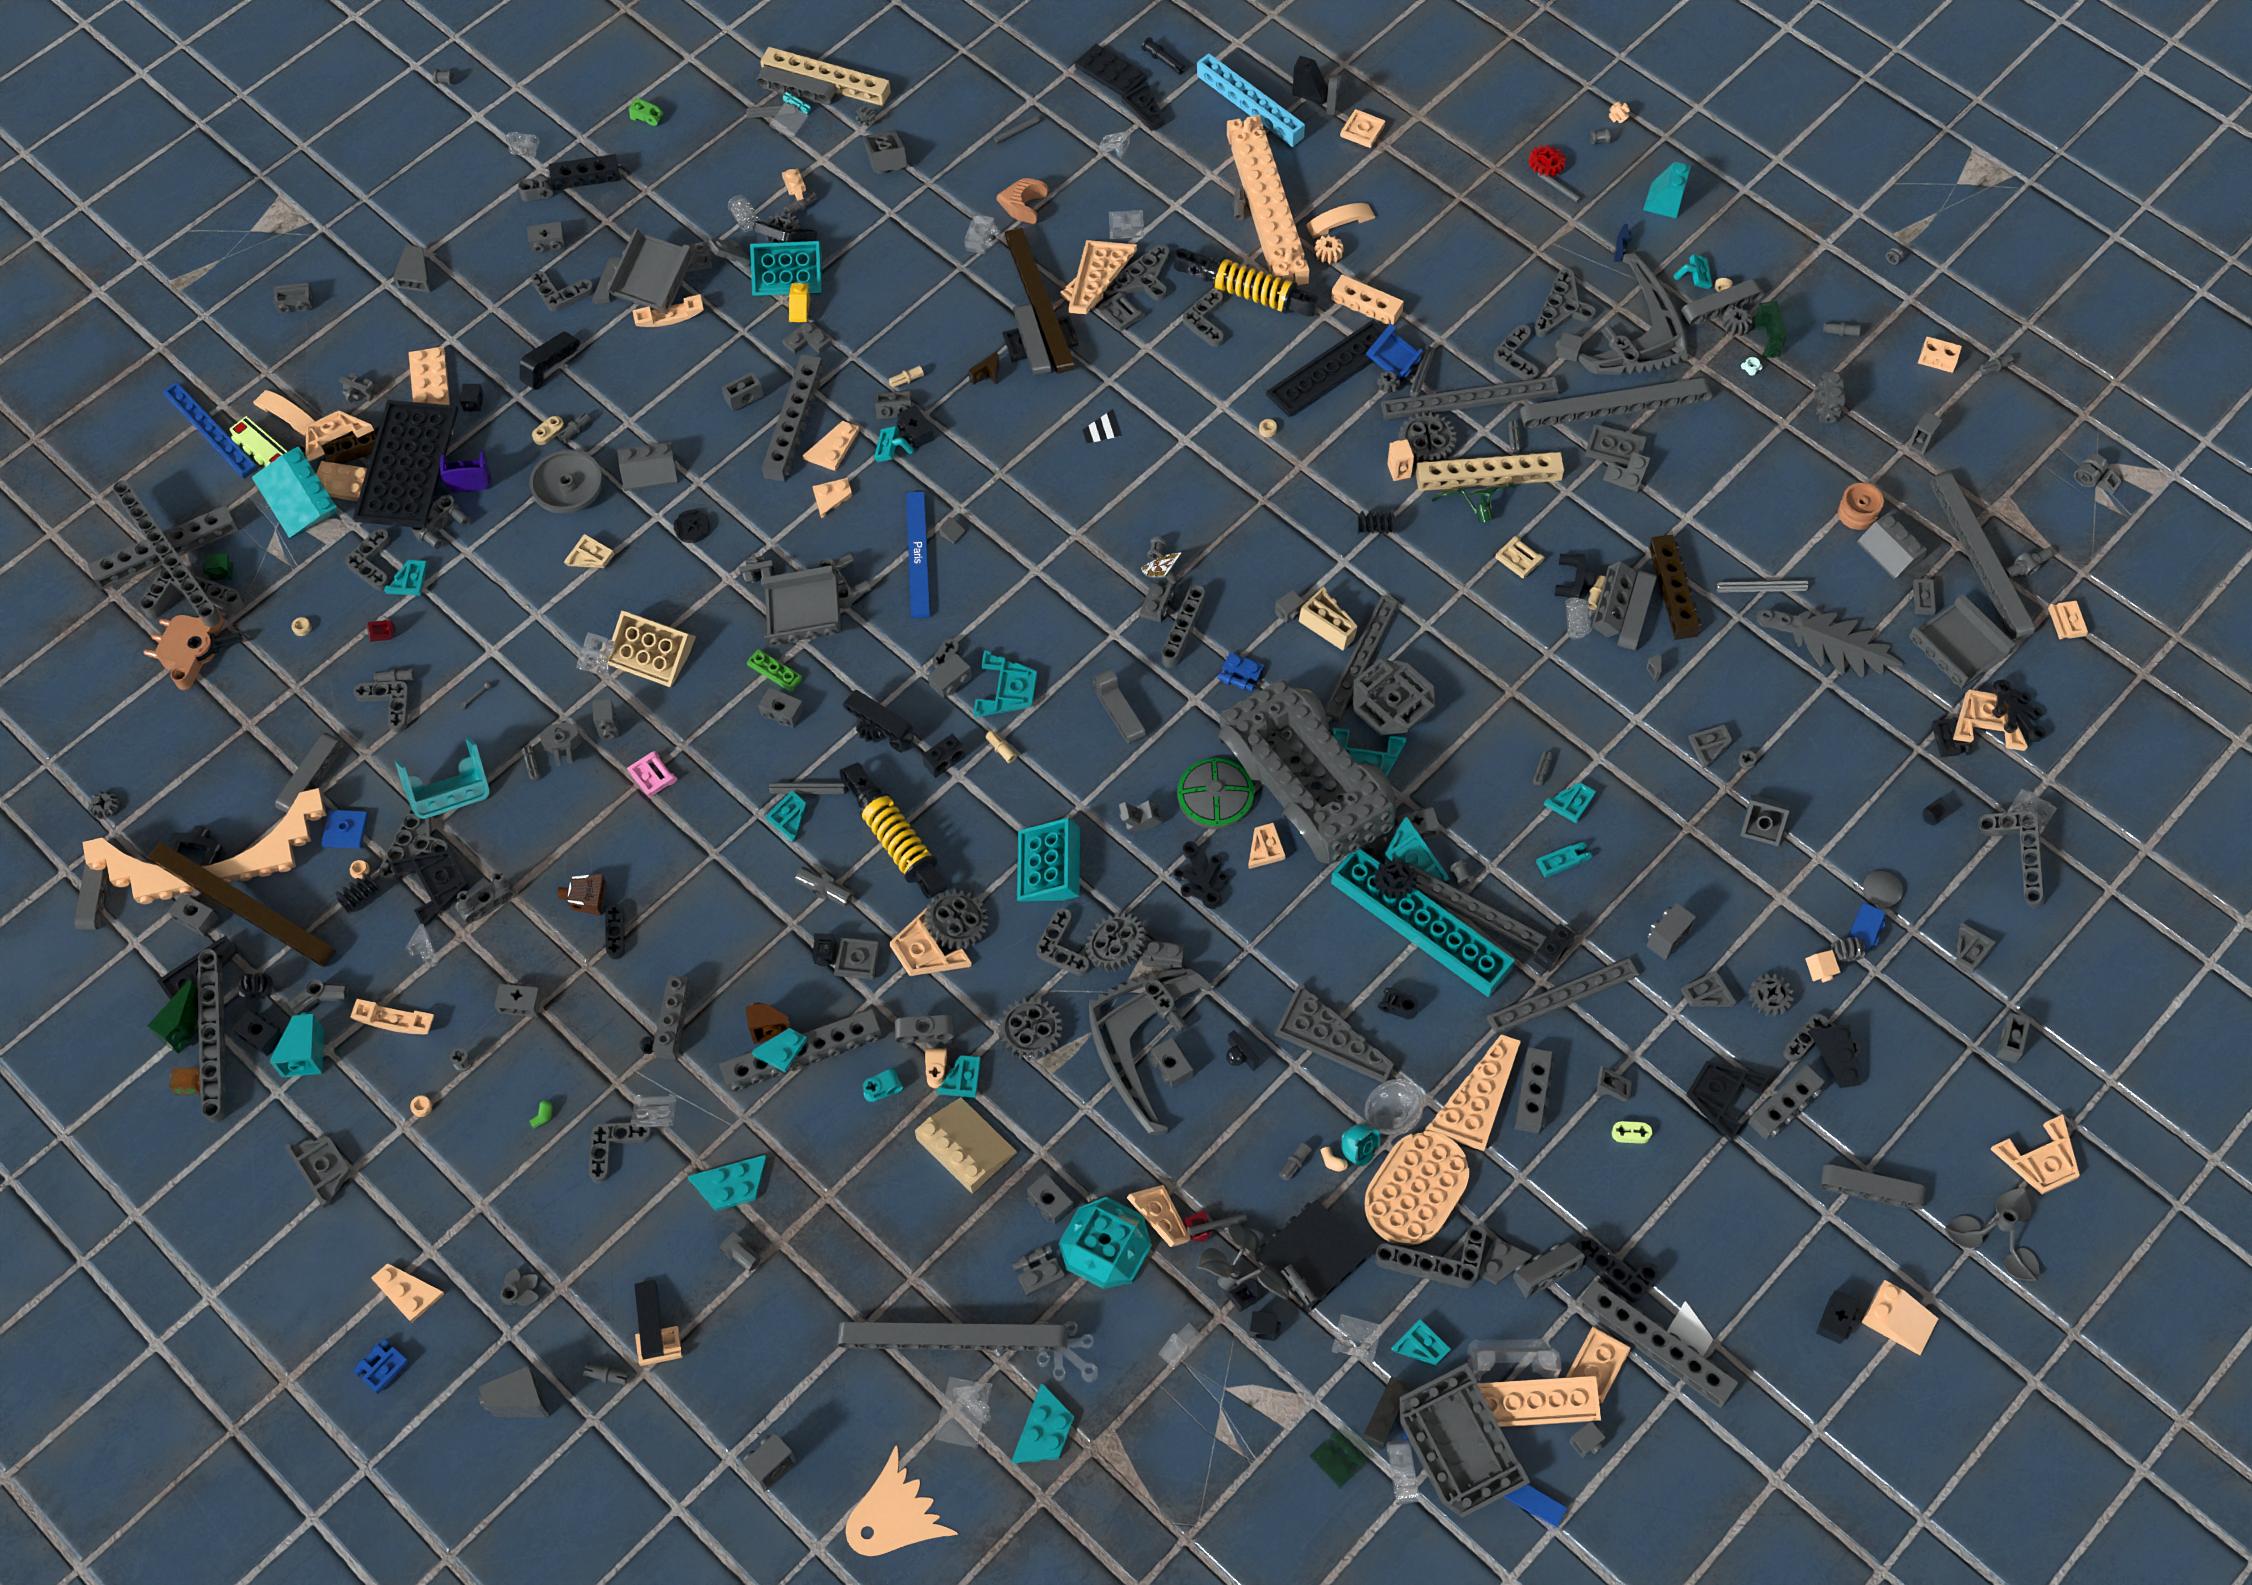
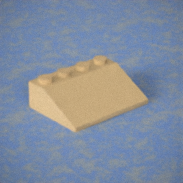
M621 611L604 663L672 687L691 652L696 636L631 612Z
M961 1097L930 1116L915 1130L916 1139L972 1194L1017 1153Z

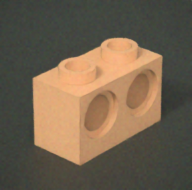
M1926 337L1918 363L1953 373L1962 346Z

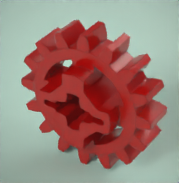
M1539 145V149L1534 147V150L1530 152L1529 167L1534 168V173L1538 171L1540 176L1545 173L1546 177L1549 174L1555 176V173L1560 174L1561 170L1564 169L1565 154H1560L1561 150H1555V146L1549 148L1548 145L1546 147Z

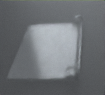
M949 1377L934 1440L977 1448L992 1385Z

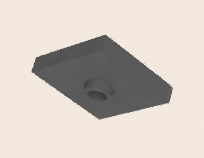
M841 937L834 975L874 980L880 941Z

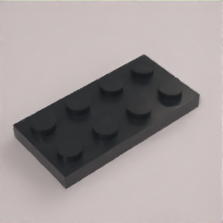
M1098 44L1093 45L1075 62V68L1121 96L1134 90L1146 80L1145 73Z

